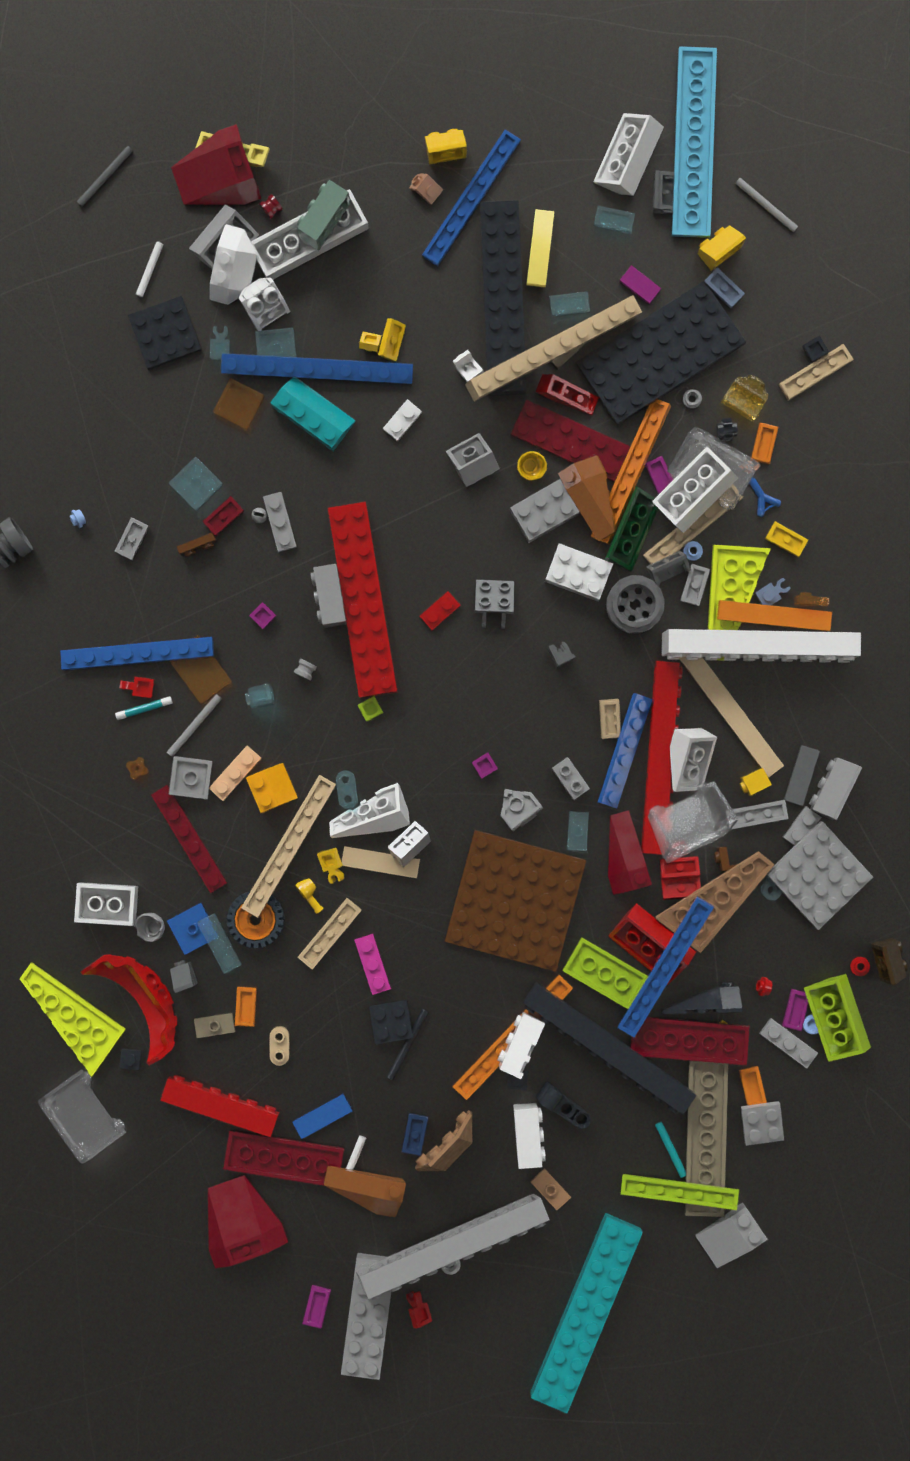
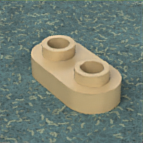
M277 1026L270 1033V1060L273 1064L281 1066L288 1061L290 1056V1035L285 1027ZM277 1033H281L283 1035L282 1040H278L276 1038ZM276 1053H282L283 1058L277 1059Z

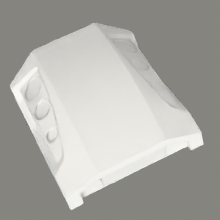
M271 277L256 280L244 288L239 296V300L258 332L262 331V328L280 316L290 312Z

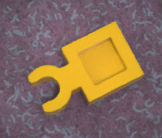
M337 848L319 852L317 856L323 872H329L328 881L331 884L336 881L335 876H337L338 881H342L344 874L339 870V867L343 865Z

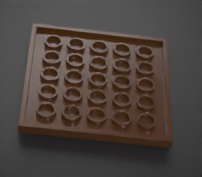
M475 830L445 942L556 972L586 860Z

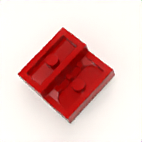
M698 856L660 859L663 900L684 899L701 888Z

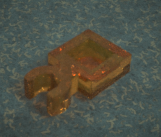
M800 592V595L795 596L794 605L828 606L830 598L812 596V593Z

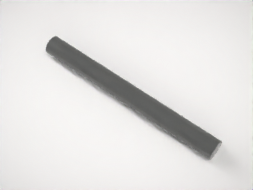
M129 146L118 155L78 199L77 203L81 207L85 205L133 152Z

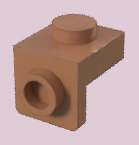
M422 173L413 178L412 185L409 187L412 191H416L428 204H432L443 191L428 174Z

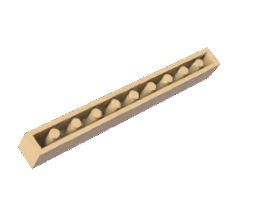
M632 295L474 377L465 386L473 401H476L628 322L642 313Z

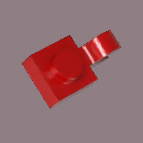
M135 677L134 682L120 681V688L133 690L132 696L152 698L155 679Z
M420 1291L407 1293L406 1299L412 1305V1308L408 1310L413 1328H420L432 1322L427 1302L422 1303Z

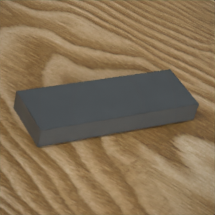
M803 745L800 746L785 793V801L803 806L820 751Z

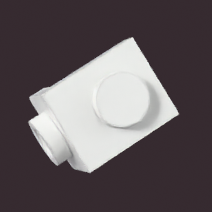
M468 350L453 360L457 371L466 382L484 373Z

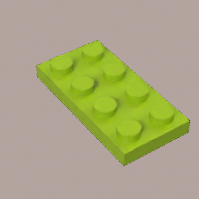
M582 937L562 970L627 1009L648 977Z

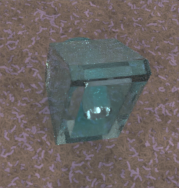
M270 684L248 688V693L245 694L247 705L250 704L251 708L275 705L273 688Z

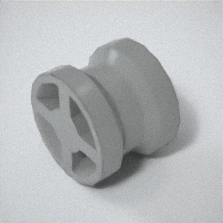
M300 658L299 666L294 670V673L311 681V674L317 669V666Z

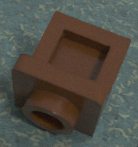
M727 847L716 848L717 852H714L716 864L719 863L720 871L727 872L738 865H729Z

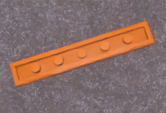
M719 600L717 620L830 631L832 612L723 600Z

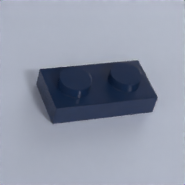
M409 1113L402 1152L421 1156L428 1116Z

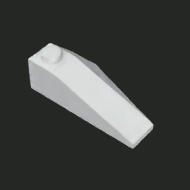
M396 783L375 792L376 796L368 801L364 799L356 809L347 810L329 822L331 838L388 832L410 825L409 811L399 784Z

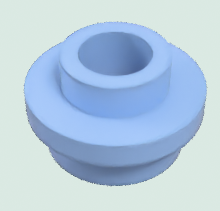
M72 510V515L69 516L74 526L77 525L79 528L83 527L82 525L86 521L80 510Z
M691 541L685 545L683 553L686 554L688 560L694 561L701 557L703 549L698 542ZM690 548H696V554H691Z

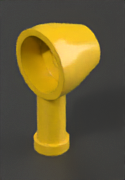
M308 878L295 885L298 892L314 909V912L316 914L319 913L323 907L320 906L312 895L316 886L311 879Z

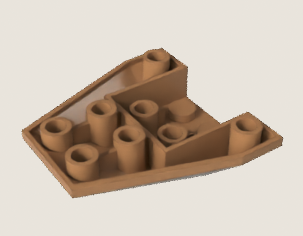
M470 1110L467 1113L463 1111L456 1118V1130L453 1133L449 1131L442 1138L443 1141L439 1147L436 1145L426 1155L423 1153L415 1161L417 1163L415 1166L417 1171H446L472 1144V1112Z

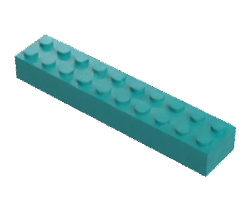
M605 1213L531 1389L532 1399L568 1413L643 1232L640 1227Z

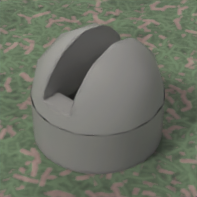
M255 508L252 511L251 516L254 522L263 523L266 521L267 513L263 508ZM255 512H256V513L264 514V516H263V517H260V516H256V515H254V514H255Z

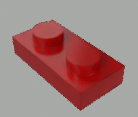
M447 591L423 612L420 618L433 631L461 605Z

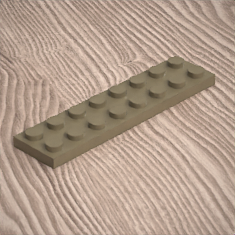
M689 1060L688 1088L694 1091L697 1096L687 1109L686 1182L725 1187L728 1064ZM685 1203V1216L724 1217V1208Z

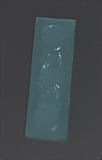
M214 913L198 921L197 924L223 973L240 966L241 962L216 914Z

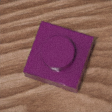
M263 602L249 615L263 630L276 617Z
M489 753L472 762L481 779L498 769Z

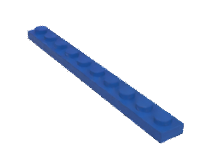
M222 353L221 373L412 384L413 364Z

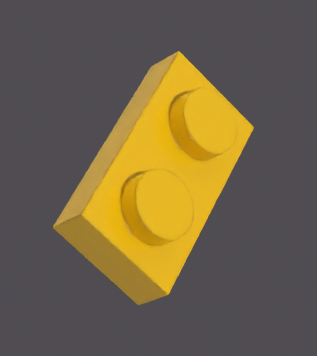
M387 318L378 352L379 356L390 361H397L406 327L405 324Z
M776 521L765 538L797 557L800 556L808 542V539Z

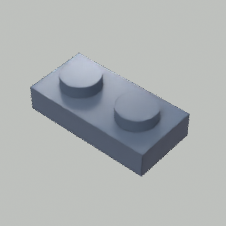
M718 267L704 281L710 290L730 309L745 294Z

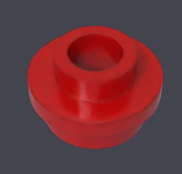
M856 957L851 961L850 969L853 974L864 976L869 972L870 964L867 959ZM859 963H862L864 966L862 970L857 968Z
M762 977L757 981L756 991H758L759 996L769 995L772 990V981L768 980L767 977Z

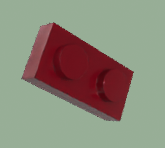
M230 496L204 519L203 523L217 536L241 515L244 510Z

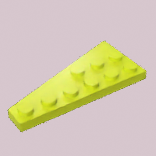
M713 545L708 630H738L741 622L717 620L719 600L749 603L771 548ZM724 657L717 659L718 661H725Z
M30 963L20 977L21 982L32 997L36 999L43 1012L47 1014L52 1021L51 1023L67 1045L74 1051L78 1060L85 1066L89 1075L93 1077L126 1028L34 963Z

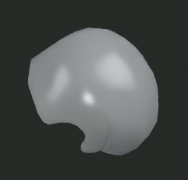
M144 913L137 917L134 923V927L137 929V936L146 942H155L160 939L165 930L162 918L155 913Z

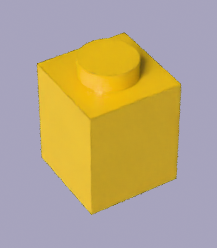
M764 768L741 777L742 782L739 783L744 794L748 793V795H753L772 785Z

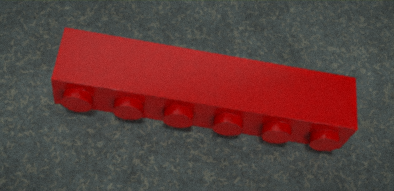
M179 1075L170 1076L167 1079L160 1101L268 1137L272 1136L280 1113L276 1111V1108L265 1105V1107L257 1105L258 1102L247 1099V1101L239 1099L240 1096L233 1093L223 1094L220 1089L210 1087V1089L202 1087L203 1084L197 1081H192V1083L184 1081L185 1078Z

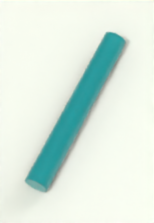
M663 1123L655 1124L680 1178L686 1176V1170Z

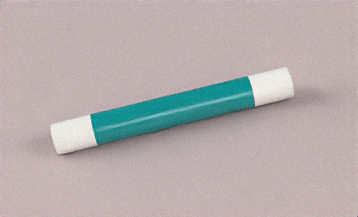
M171 696L117 712L115 715L117 720L173 704Z

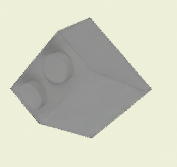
M480 433L446 451L466 487L500 469L492 450Z

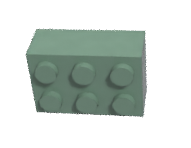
M331 180L327 184H322L318 191L319 196L316 200L313 199L307 208L308 212L305 216L302 215L297 222L300 239L318 251L351 204L349 192Z

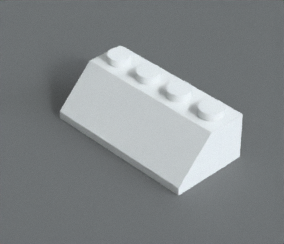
M624 113L593 182L618 194L634 196L664 127L651 115Z

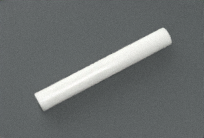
M156 242L136 292V295L139 297H143L162 250L163 244L160 242Z
M359 1135L346 1169L354 1170L366 1141L365 1137Z

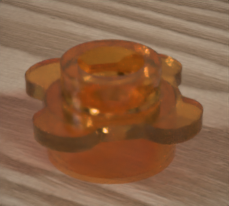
M141 757L132 762L128 761L126 764L132 779H137L138 776L147 775L148 769L144 765V759Z

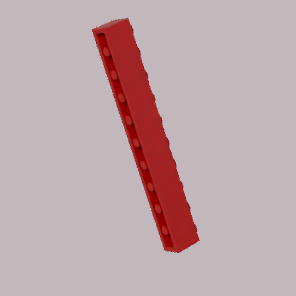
M656 661L654 667L641 845L642 853L666 855V851L670 849V840L667 839V832L671 831V820H668L669 813H672L673 809L670 793L674 792L671 782L670 745L674 730L678 729V725L675 724L676 717H679L680 713L677 698L681 696V686H678V679H682L683 668L679 667L680 663Z

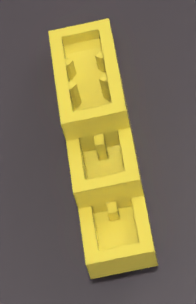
M535 210L527 276L528 286L546 287L554 211Z

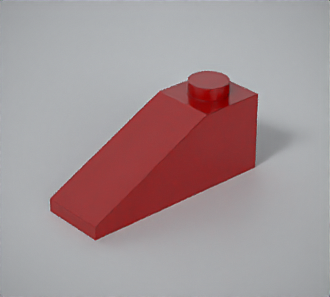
M542 374L536 389V393L550 400L589 415L593 414L599 398L554 374Z

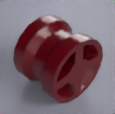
M272 194L268 196L265 202L259 203L270 219L274 217L277 211L281 212L283 210Z

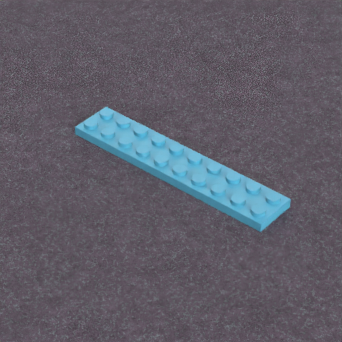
M679 47L672 213V236L710 238L717 48Z

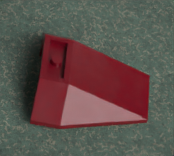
M237 124L218 130L171 167L184 205H245L262 199Z
M245 1175L208 1188L209 1252L215 1268L233 1266L269 1253L288 1243L281 1221Z

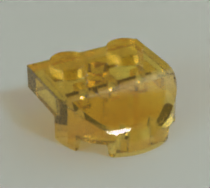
M748 375L747 377L739 376L734 380L721 403L754 422L768 399V393H766L764 388V382L753 375Z

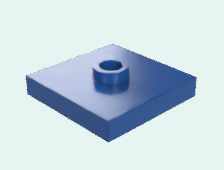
M202 903L167 920L184 955L219 937Z

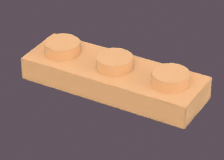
M247 745L209 789L224 801L262 758Z

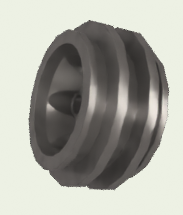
M631 575L620 579L611 588L607 597L606 610L611 622L618 629L627 633H642L650 630L659 622L664 612V597L661 589L653 580L644 576ZM635 588H641L642 593L636 594ZM623 591L628 593L627 598L621 597ZM647 597H650L652 599L651 604H647L645 602V599ZM637 601L639 607L635 610L631 609L630 604ZM618 606H624L625 611L619 612ZM643 611H647L649 613L648 618H644L642 616ZM630 615L635 617L634 622L628 620Z

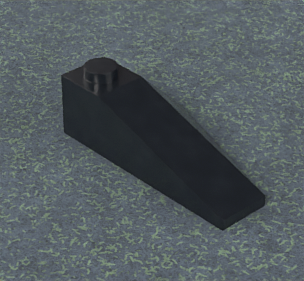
M722 982V986L713 987L661 1008V1013L686 1014L690 1013V1011L706 1013L709 1010H713L716 1013L743 1012L739 986L734 985L733 982Z

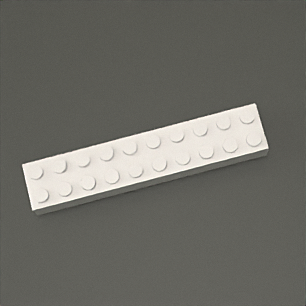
M668 629L662 633V656H667L668 660H679L682 657H686V660H698V658L705 657V660L712 661L724 657L725 661H736V659L743 658V661H755V659L762 658V661H774L781 658L782 662H792L800 659V662H812V660L819 659V662H831L838 659L839 663H849L850 661H855L856 657L861 656V633Z

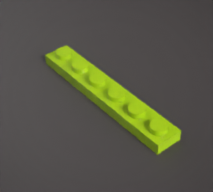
M623 1174L621 1195L737 1210L739 1189Z

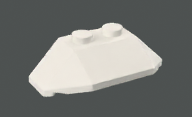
M227 224L224 227L217 246L210 280V300L228 305L237 300L242 290L252 283L258 254L245 229Z

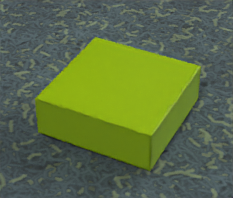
M375 696L358 704L366 722L383 714Z

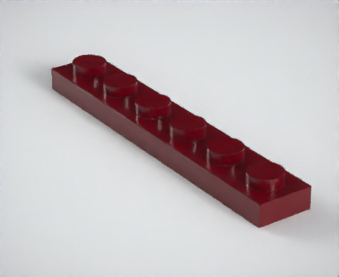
M169 785L151 794L209 892L212 893L227 884L226 879L175 795H169Z

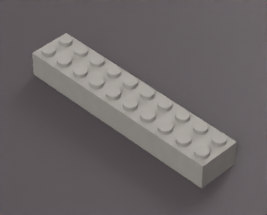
M531 1194L356 1270V1274L366 1297L376 1300L382 1297L386 1291H397L402 1288V1284L407 1282L409 1284L415 1283L420 1280L419 1277L425 1274L427 1276L433 1275L438 1272L437 1269L443 1266L449 1268L455 1265V1261L459 1259H470L474 1256L473 1253L480 1250L481 1252L488 1251L492 1248L491 1245L496 1243L504 1244L510 1241V1237L514 1235L518 1237L528 1233L527 1230L532 1227L535 1229L546 1225L545 1222L549 1220L541 1198Z

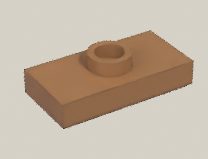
M545 1168L530 1181L556 1210L571 1198Z

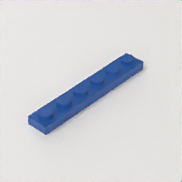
M633 693L598 803L617 809L653 699Z

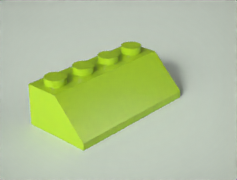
M846 974L828 978L804 987L828 1062L863 1054L871 1048Z

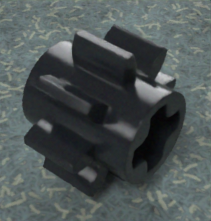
M722 418L721 423H717L716 426L717 437L722 438L723 442H731L733 437H737L738 434L737 422H732L731 418Z

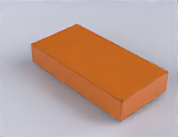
M759 423L751 461L770 464L778 432L777 426Z
M237 987L235 1026H255L257 988Z
M758 1066L739 1070L747 1105L767 1103Z

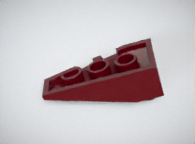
M629 810L610 816L608 879L613 895L652 885Z

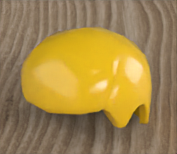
M526 452L519 458L517 470L527 480L540 479L547 471V462L544 456L538 452Z

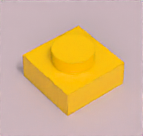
M363 332L359 348L378 352L382 335Z

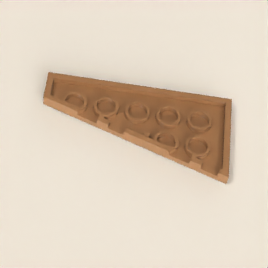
M758 851L655 917L675 933L697 896L713 905L712 912L691 944L693 948L701 953L771 870L774 863Z

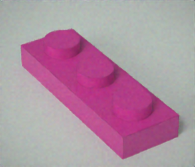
M370 934L355 939L372 995L391 989L374 935Z

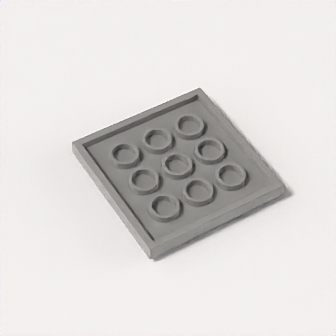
M820 821L766 874L817 930L873 878L823 821Z

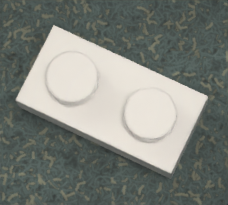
M407 399L383 427V430L398 442L422 414V411Z

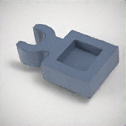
M784 578L778 580L775 587L772 583H769L754 593L761 605L774 604L781 599L779 593H786L791 589L790 586L786 589L781 588L780 584L785 581Z

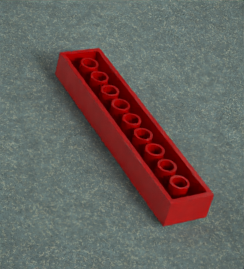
M366 502L330 507L328 512L359 698L396 693L398 691Z

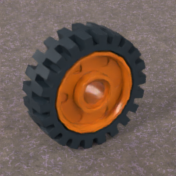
M246 892L237 897L228 910L227 926L229 932L241 945L249 948L265 947L273 943L283 930L285 920L283 908L279 901L271 895L260 914L261 922L255 925L251 921L252 914L241 909L250 893Z

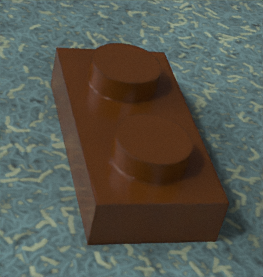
M209 533L179 545L177 549L181 556L189 557L196 554L198 549L203 548V550L213 547V543H216L217 540L213 533Z

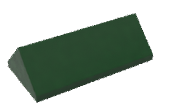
M635 487L605 557V561L628 571L633 570L658 510V507L652 502L655 497L639 487Z

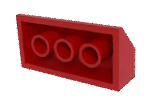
M636 903L612 930L609 937L652 971L674 933ZM689 947L667 985L689 965L696 953L691 947Z

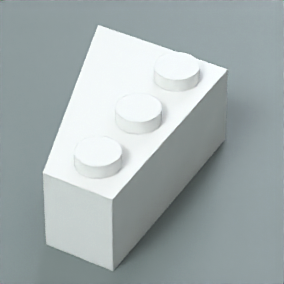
M525 1012L521 1016H517L514 1022L516 1028L513 1033H509L505 1042L508 1044L505 1051L501 1050L497 1059L500 1062V1070L522 1079V1072L531 1058L530 1055L545 1025L544 1021Z

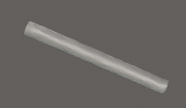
M741 178L735 183L787 228L792 232L797 229L798 226L744 180Z
M216 694L171 746L167 751L171 757L176 754L221 701L222 698Z

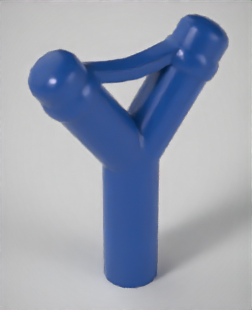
M755 478L748 481L758 497L757 516L763 517L769 508L781 505L780 500L763 492ZM765 502L772 504L765 509Z

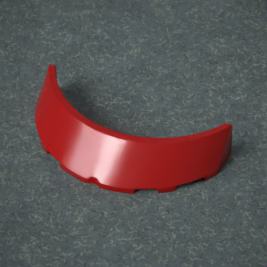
M103 955L83 969L81 974L98 975L113 980L134 997L141 1007L148 1024L150 1049L147 1064L151 1065L169 1053L175 1044L173 1041L175 1026L177 1025V1015L174 1016L172 997L159 976L148 966L144 967L136 962V959L128 956Z

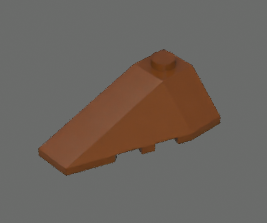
M596 455L576 462L559 472L558 474L565 489L597 540L602 541L615 533L613 511L609 501L610 492L606 482L607 473L599 456Z
M327 1166L324 1186L375 1214L390 1217L396 1216L402 1204L406 1186L402 1178L334 1166Z

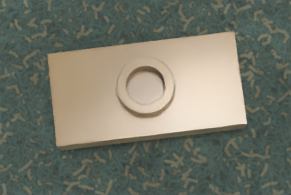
M619 699L599 700L601 738H619L621 732Z

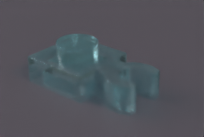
M214 326L213 333L216 339H210V359L222 360V353L230 354V340L225 339L228 335V328L224 326V332L218 333L217 326Z

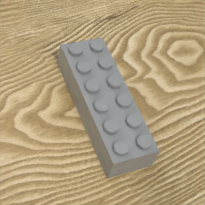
M357 1254L341 1375L380 1380L391 1291L384 1292L383 1296L376 1300L368 1299L363 1292L356 1270L386 1258L385 1256Z

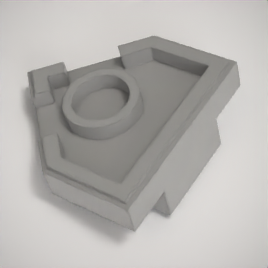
M504 790L501 817L512 831H515L520 826L523 827L543 809L531 792Z

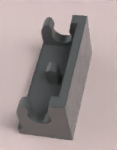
M655 170L652 213H673L674 172Z
M681 551L646 566L650 579L657 586L661 582L684 571H691L687 556Z
M562 642V645H560L561 649H558V651L554 644L547 649L556 668L575 658V655L571 653L565 642Z

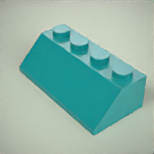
M297 377L289 380L270 402L275 410L333 452L356 422Z

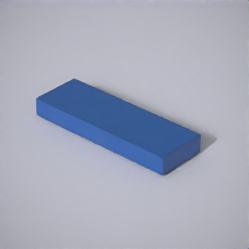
M343 1093L294 1120L292 1123L301 1139L353 1110Z

